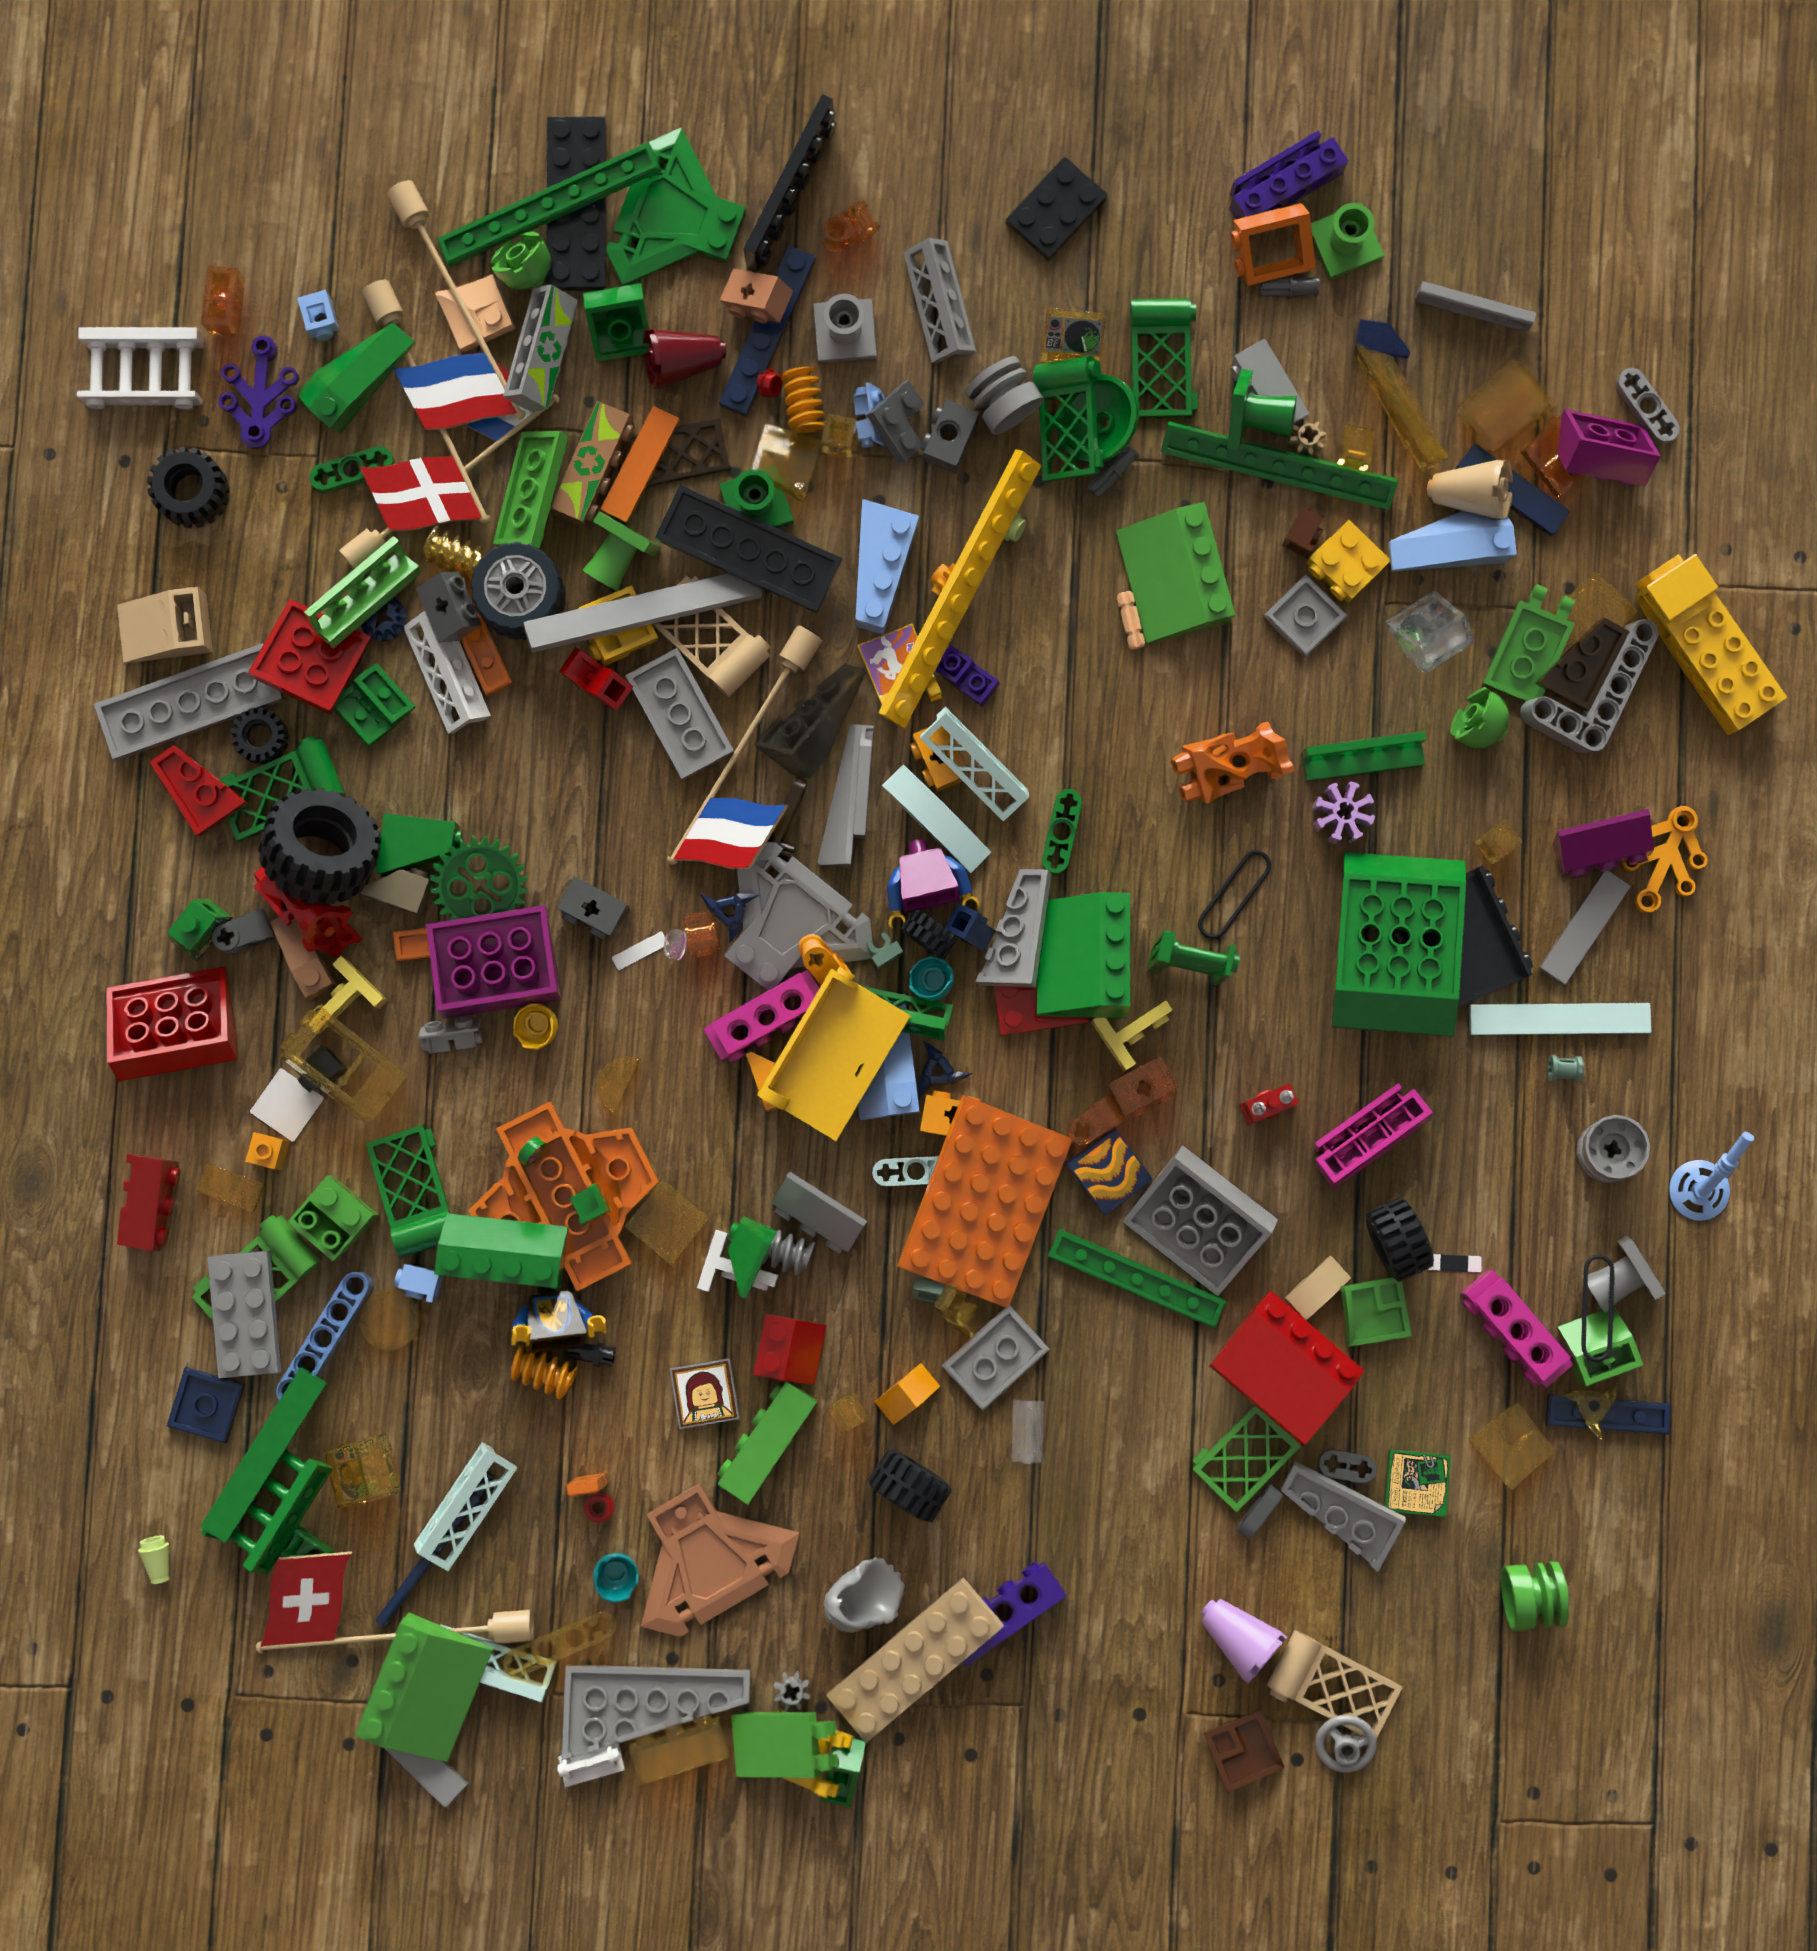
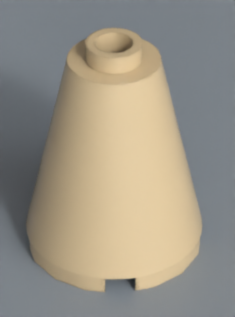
M1498 459L1436 473L1433 479L1428 481L1427 495L1429 498H1432L1434 504L1494 519L1506 518L1510 511L1513 493L1508 492V482H1513L1511 464L1509 460Z

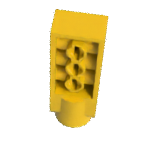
M1678 554L1635 583L1639 590L1636 595L1637 602L1647 619L1652 620L1656 624L1658 636L1727 736L1741 730L1787 698L1784 691L1716 595L1715 591L1719 587L1696 554L1685 561Z

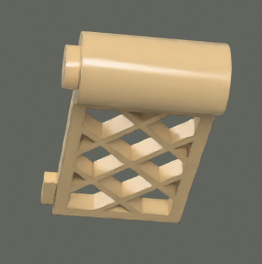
M686 575L678 585L698 581L699 579L696 576L690 579ZM722 608L713 609L716 612V624H700V613L695 614V624L679 625V618L674 619V625L652 624L728 698L770 657L767 651L770 648L769 644L759 635L755 638L749 635ZM720 617H721L726 623H720ZM716 629V644H700V630ZM720 629H734L740 635L733 643L720 644ZM674 630V636L669 631ZM679 630H695V644L682 645L679 642ZM716 649V660L707 668L700 662V650ZM720 649H726V650L720 655ZM689 650H695V656Z
M1295 1629L1267 1683V1686L1271 1688L1269 1694L1285 1703L1290 1698L1329 1719L1342 1715L1358 1717L1357 1715L1373 1710L1376 1721L1372 1730L1375 1733L1376 1739L1402 1689V1686ZM1326 1653L1335 1658L1338 1670L1322 1675L1319 1665ZM1341 1662H1343V1663H1345V1664H1347V1665H1349V1666H1348V1667H1345V1668H1342ZM1354 1670L1360 1671L1365 1684L1349 1689L1345 1673ZM1315 1672H1317L1318 1677L1313 1678ZM1340 1675L1345 1691L1329 1696L1324 1681ZM1368 1676L1375 1679V1681L1369 1682ZM1320 1682L1324 1698L1310 1701L1303 1697L1308 1686ZM1381 1684L1391 1687L1392 1689L1387 1699L1376 1703L1371 1688ZM1367 1689L1371 1705L1355 1710L1351 1694ZM1346 1696L1351 1712L1342 1715L1335 1714L1331 1701ZM1326 1703L1328 1710L1321 1707L1320 1705ZM1343 1725L1351 1729L1349 1735L1352 1737L1364 1735L1363 1731L1355 1726Z

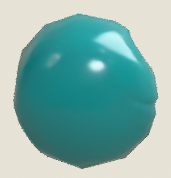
M929 956L923 958L909 971V988L921 1000L930 1002L942 1000L953 988V970L950 964L939 957Z
M619 1552L603 1556L597 1562L592 1572L595 1591L603 1600L611 1603L629 1599L639 1581L638 1567L628 1555Z

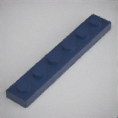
M788 245L775 276L779 277L793 290V294L780 323L772 321L760 323L755 320L719 401L721 407L747 417L759 390L757 388L758 376L768 369L815 263V255Z

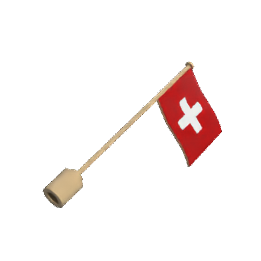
M352 1552L280 1557L274 1567L271 1578L267 1626L263 1641L256 1644V1651L262 1654L263 1650L393 1640L396 1633L335 1638L343 1609L345 1571ZM532 1610L495 1612L493 1619L488 1620V1626L453 1628L449 1630L459 1634L488 1632L489 1638H494L496 1644L534 1640L535 1622Z

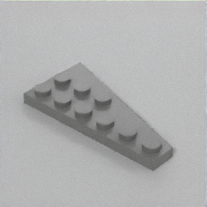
M566 1665L562 1760L663 1730L676 1724L692 1721L702 1716L747 1704L750 1701L751 1670Z

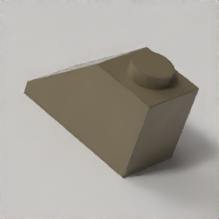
M411 867L410 872L399 870L365 886L360 894L422 916L431 893L430 888L433 887L434 882L427 879L428 873Z

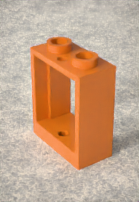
M1302 203L1233 220L1235 231L1231 232V241L1233 248L1237 249L1238 259L1234 260L1237 276L1242 277L1248 286L1316 269L1310 213ZM1292 225L1296 257L1253 268L1249 235Z

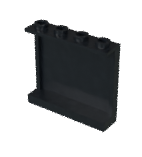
M1483 865L1466 873L1458 1007L1533 975L1531 971L1533 968L1531 958L1527 952H1522L1518 943L1520 941L1518 930L1513 924H1509L1505 915L1508 913L1506 904L1501 897L1497 898L1493 889L1495 886L1493 876L1489 870H1484ZM1396 930L1392 934V939L1397 944H1405L1409 941V935L1404 930ZM1428 932L1423 935V941L1427 946L1434 947L1440 943V938L1436 933Z

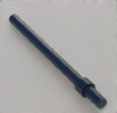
M487 1471L488 1482L493 1481L495 1476ZM485 1489L472 1493L469 1497L471 1507L480 1505L483 1500L482 1495L486 1491ZM466 1503L461 1510L467 1509ZM468 1515L455 1518L452 1523L453 1533L457 1531ZM449 1541L439 1543L433 1554L438 1556ZM424 1557L419 1560L377 1617L376 1622L379 1625L387 1626L433 1562Z

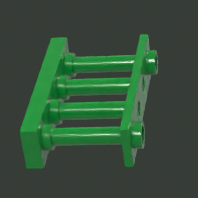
M1163 930L1153 942L1147 972L1159 974L1164 968L1172 966L1213 975L1211 986L1218 987L1231 976V972H1237L1240 955L1235 954L1236 945L1228 946L1221 954L1180 945L1179 941L1174 940L1176 932Z
M287 1449L285 1450L280 1461L298 1473V1477L290 1490L271 1476L268 1477L263 1485L264 1488L281 1500L277 1511L272 1517L253 1502L246 1512L265 1527L264 1532L257 1543L237 1528L230 1538L232 1542L248 1553V1557L243 1564L247 1570L252 1573L269 1574L332 1472L333 1468L328 1464L313 1459H308L304 1463ZM204 1529L201 1531V1534L205 1537L218 1539Z

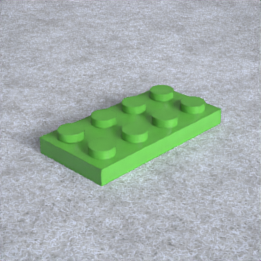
M561 431L521 432L493 545L499 547L504 543L521 542L522 544H531L540 549L569 435Z

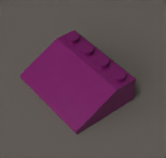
M546 905L426 924L436 1010L443 1019L522 1007L529 1003H547L562 1000Z

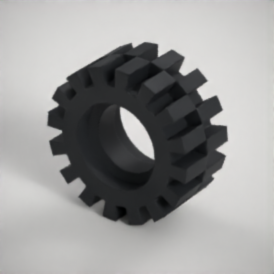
M259 707L258 710L250 708L248 713L242 712L239 714L241 718L234 720L235 728H231L230 731L233 738L230 739L231 743L235 745L234 749L242 757L255 764L256 762L266 764V761L271 762L275 760L277 755L281 757L284 754L281 751L283 748L287 749L288 743H286V739H289V733L286 732L287 727L282 722V719L272 711ZM258 725L267 726L271 733L269 742L262 747H255L249 741L250 731Z
M916 909L912 911L900 928L921 947L943 960L958 941L950 931Z

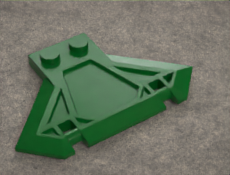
M682 127L650 141L659 165L661 162L667 163L665 170L629 187L613 230L614 233L621 235L618 243L609 242L606 248V253L623 286L696 253L726 264L730 257L746 213V206L716 196ZM632 240L638 242L636 249L630 247Z

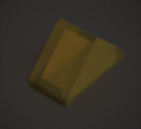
M1345 423L1336 463L1366 471L1372 459L1374 430Z

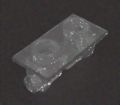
M1013 1400L1012 1462L1042 1463L1044 1401Z

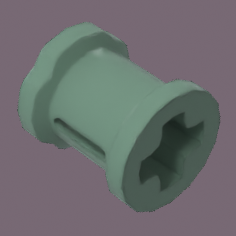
M1550 1055L1547 1062L1548 1081L1555 1082L1556 1079H1570L1574 1082H1581L1584 1067L1582 1057L1575 1056L1572 1059L1557 1058L1556 1055Z

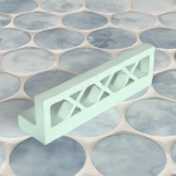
M946 707L937 714V720L920 735V739L1002 821L1006 820L1029 798L1028 789ZM942 726L950 734V745H937L930 736ZM954 739H955L960 745H953ZM943 750H950V757ZM953 750L967 751L971 755V766H958L953 761ZM974 760H976L981 766H974ZM964 771H971V778ZM974 771H987L992 776V787H979L974 782ZM995 780H996L1002 787H995ZM985 792H991V798ZM995 792H1008L1015 800L1003 811L995 803Z
M482 1442L413 1544L417 1553L449 1571L516 1471V1465L497 1455L492 1447ZM493 1462L506 1468L500 1479L488 1482L487 1471ZM485 1489L487 1495L485 1502L482 1505L471 1507L469 1497L472 1493ZM466 1503L467 1509L461 1510ZM468 1515L470 1524L467 1529L453 1533L452 1523L455 1518ZM451 1540L453 1550L446 1560L433 1554L439 1543Z
M440 1625V1626L445 1627V1628H447V1629H453V1628H451V1627H447V1626H444V1625ZM461 1634L501 1652L497 1655H494L492 1652L488 1663L493 1662L495 1668L486 1666L480 1680L481 1683L542 1702L544 1700L557 1661L504 1644H496L494 1641L476 1635ZM505 1654L515 1657L519 1668L511 1672L503 1671L497 1658ZM521 1658L530 1662L523 1664ZM535 1663L547 1666L548 1669L543 1683L531 1680L526 1668ZM522 1671L524 1677L516 1675V1673Z

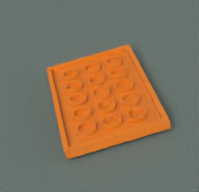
M962 1095L897 1266L1008 1308L1073 1139Z

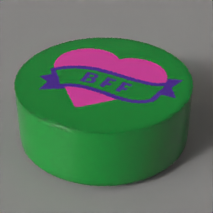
M539 1137L531 1138L519 1152L518 1161L526 1167L531 1166L543 1153L546 1143Z

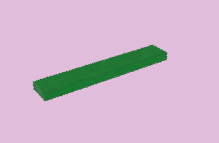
M1058 1229L1047 1255L1051 1259L1214 1329L1226 1304L1224 1299L1061 1229Z
M302 1367L298 1370L200 1525V1528L225 1543L229 1541L328 1383Z

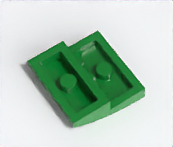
M375 663L353 679V684L343 691L333 710L369 749L404 720L415 709V705L384 670Z

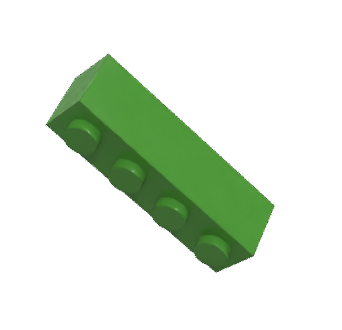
M786 1381L784 1386L778 1382L768 1397L773 1402L767 1411L761 1408L751 1422L756 1426L751 1435L748 1436L744 1433L734 1449L739 1453L733 1462L727 1459L717 1475L722 1477L718 1485L747 1505L818 1401L790 1381Z

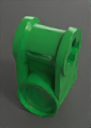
M299 1524L280 1556L312 1555L315 1549L319 1550L322 1554L334 1553L329 1544L317 1538Z

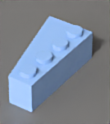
M862 499L855 621L857 628L884 635L918 530L919 516Z

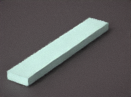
M1650 1003L1468 1005L1469 1035L1651 1033Z

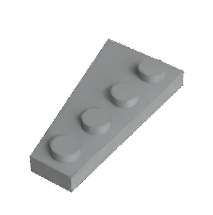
M1019 870L1006 903L1008 906L1003 920L999 921L996 928L998 933L992 948L989 947L986 953V963L982 973L979 972L975 981L979 986L1036 987L1052 875L1049 870Z
M1296 1461L1281 1487V1491L1310 1516L1314 1515L1325 1524L1324 1527L1328 1531L1344 1540L1353 1552L1363 1556L1377 1572L1406 1521V1517Z

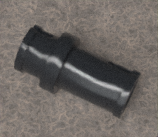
M600 1342L596 1345L584 1343L583 1347L568 1348L567 1350L570 1351V1353H567L568 1360L573 1359L593 1363L594 1367H601V1365L613 1367L616 1357L613 1356V1354H616L615 1347H605V1344Z

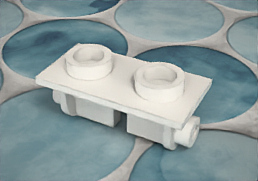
M619 1742L595 1751L573 1756L566 1760H562V1755L558 1756L560 1763L558 1765V1772L560 1777H563L565 1787L625 1770Z

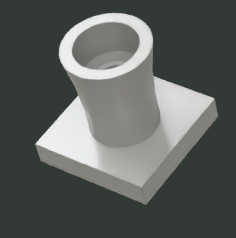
M838 294L829 299L828 302L813 303L818 364L877 359L872 298L858 299L850 294Z
M1628 1235L1618 1240L1617 1243L1626 1256L1613 1263L1615 1270L1613 1306L1642 1286L1646 1287L1649 1294L1655 1300L1665 1295V1291L1633 1240ZM1609 1266L1588 1274V1288L1604 1313L1609 1310Z

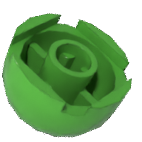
M533 231L525 232L519 235L522 240L514 244L511 240L504 243L491 260L494 266L491 268L498 279L504 285L515 290L540 287L544 283L551 266V255L541 236Z
M1488 688L1478 689L1466 699L1470 704L1466 707L1465 711L1463 712L1461 708L1458 709L1450 729L1451 735L1457 741L1474 749L1486 748L1502 741L1507 735L1509 711L1505 701Z

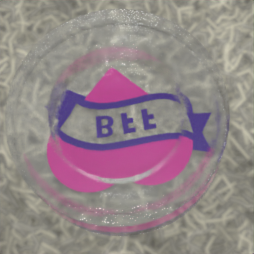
M671 929L667 933L664 941V953L667 958L680 960L683 957L687 944L685 931Z

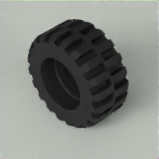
M306 788L298 790L296 795L293 792L283 796L282 800L277 801L272 806L270 813H268L258 847L260 864L263 869L266 868L264 873L269 880H275V886L282 892L286 890L291 893L290 897L299 900V898L307 900V903L317 904L318 901L323 902L324 905L334 904L335 900L339 902L349 900L351 895H358L364 886L368 884L380 853L381 835L377 830L378 826L373 817L369 818L370 813L363 805L359 807L356 805L357 801L350 796L345 798L341 796V792L332 790L331 793L324 791V788H314V791H309ZM306 836L323 838L337 846L342 854L323 856L313 853L302 846L297 838Z

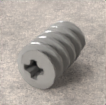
M778 1229L762 1264L771 1258V1267L776 1268L782 1262L783 1272H787L791 1266H794V1276L798 1277L807 1268L815 1242H812L808 1248H805L804 1238H800L796 1244H793V1234H789L785 1240H782V1231Z

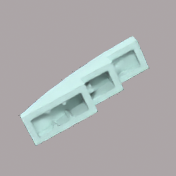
M902 765L882 785L902 808L944 850L948 851L967 872L972 873L991 853L977 836L905 765Z

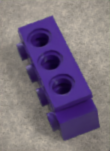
M1318 130L1234 180L1230 191L1232 202L1229 209L1235 219L1291 206L1341 176L1345 171L1348 159L1334 137L1319 144L1321 133Z

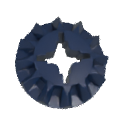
M395 597L375 612L382 613L387 608L386 614L393 623L383 621L381 625H377L378 619L372 615L361 624L363 632L370 636L371 639L381 642L390 641L398 637L404 630L407 622L406 610Z

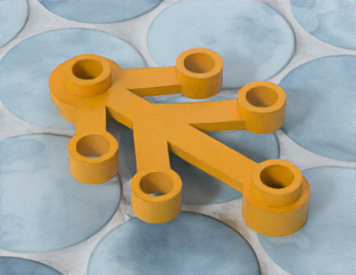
M1676 807L1669 813L1666 821L1651 826L1653 837L1670 832V835L1665 844L1654 847L1652 854L1647 856V861L1635 864L1634 867H1629L1626 861L1620 863L1623 870L1632 872L1638 869L1640 865L1658 859L1646 888L1638 892L1634 899L1635 907L1642 913H1651L1660 907L1661 896L1658 891L1670 865L1677 880L1675 891L1679 896L1687 897L1693 894L1696 889L1694 881L1689 878L1678 850V846L1683 838L1690 854L1687 858L1688 866L1693 870H1699L1706 866L1707 856L1701 851L1694 833L1698 825V817L1690 807ZM1679 816L1686 819L1684 827L1680 826L1677 822ZM1695 855L1699 856L1702 860L1700 866L1693 863ZM1682 882H1686L1690 886L1688 893L1682 891ZM1643 896H1646L1650 899L1651 903L1649 907H1645L1642 904L1641 900Z

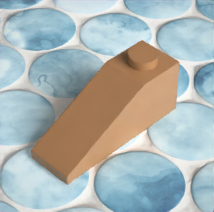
M279 917L270 922L290 971L304 997L313 1001L334 990L338 984L320 950L308 952L303 947V935L297 920L294 918L289 927Z

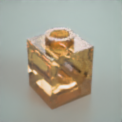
M710 911L683 915L689 952L691 954L696 953L697 957L715 954L714 949H719L720 943L714 913L711 914Z

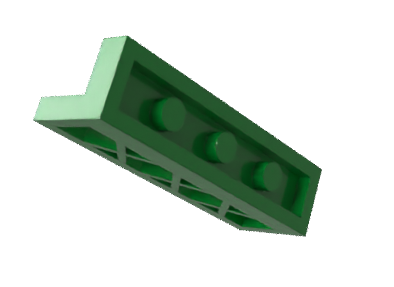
M1425 731L1306 747L1301 753L1305 781L1312 782L1422 767L1425 765L1422 744L1426 741Z
M862 986L889 1003L893 1001L892 1005L897 1008L904 1004L912 1005L916 1012L901 1009L911 1015L902 1032L945 1041L953 1012V1005L936 1001H925L913 996ZM933 1010L945 1012L944 1018L928 1015V1013Z

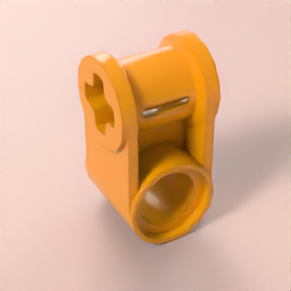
M810 934L804 936L799 941L798 951L802 957L803 964L820 986L831 969L837 971L839 967H842L851 973L845 962L831 950L820 936Z

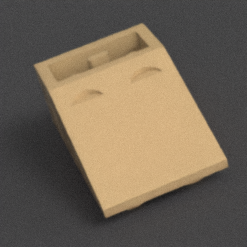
M199 587L167 590L117 605L124 664L213 653L207 595Z

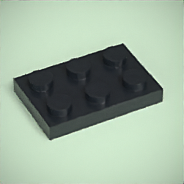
M1064 156L1006 218L1005 223L1049 261L1107 199L1108 194Z

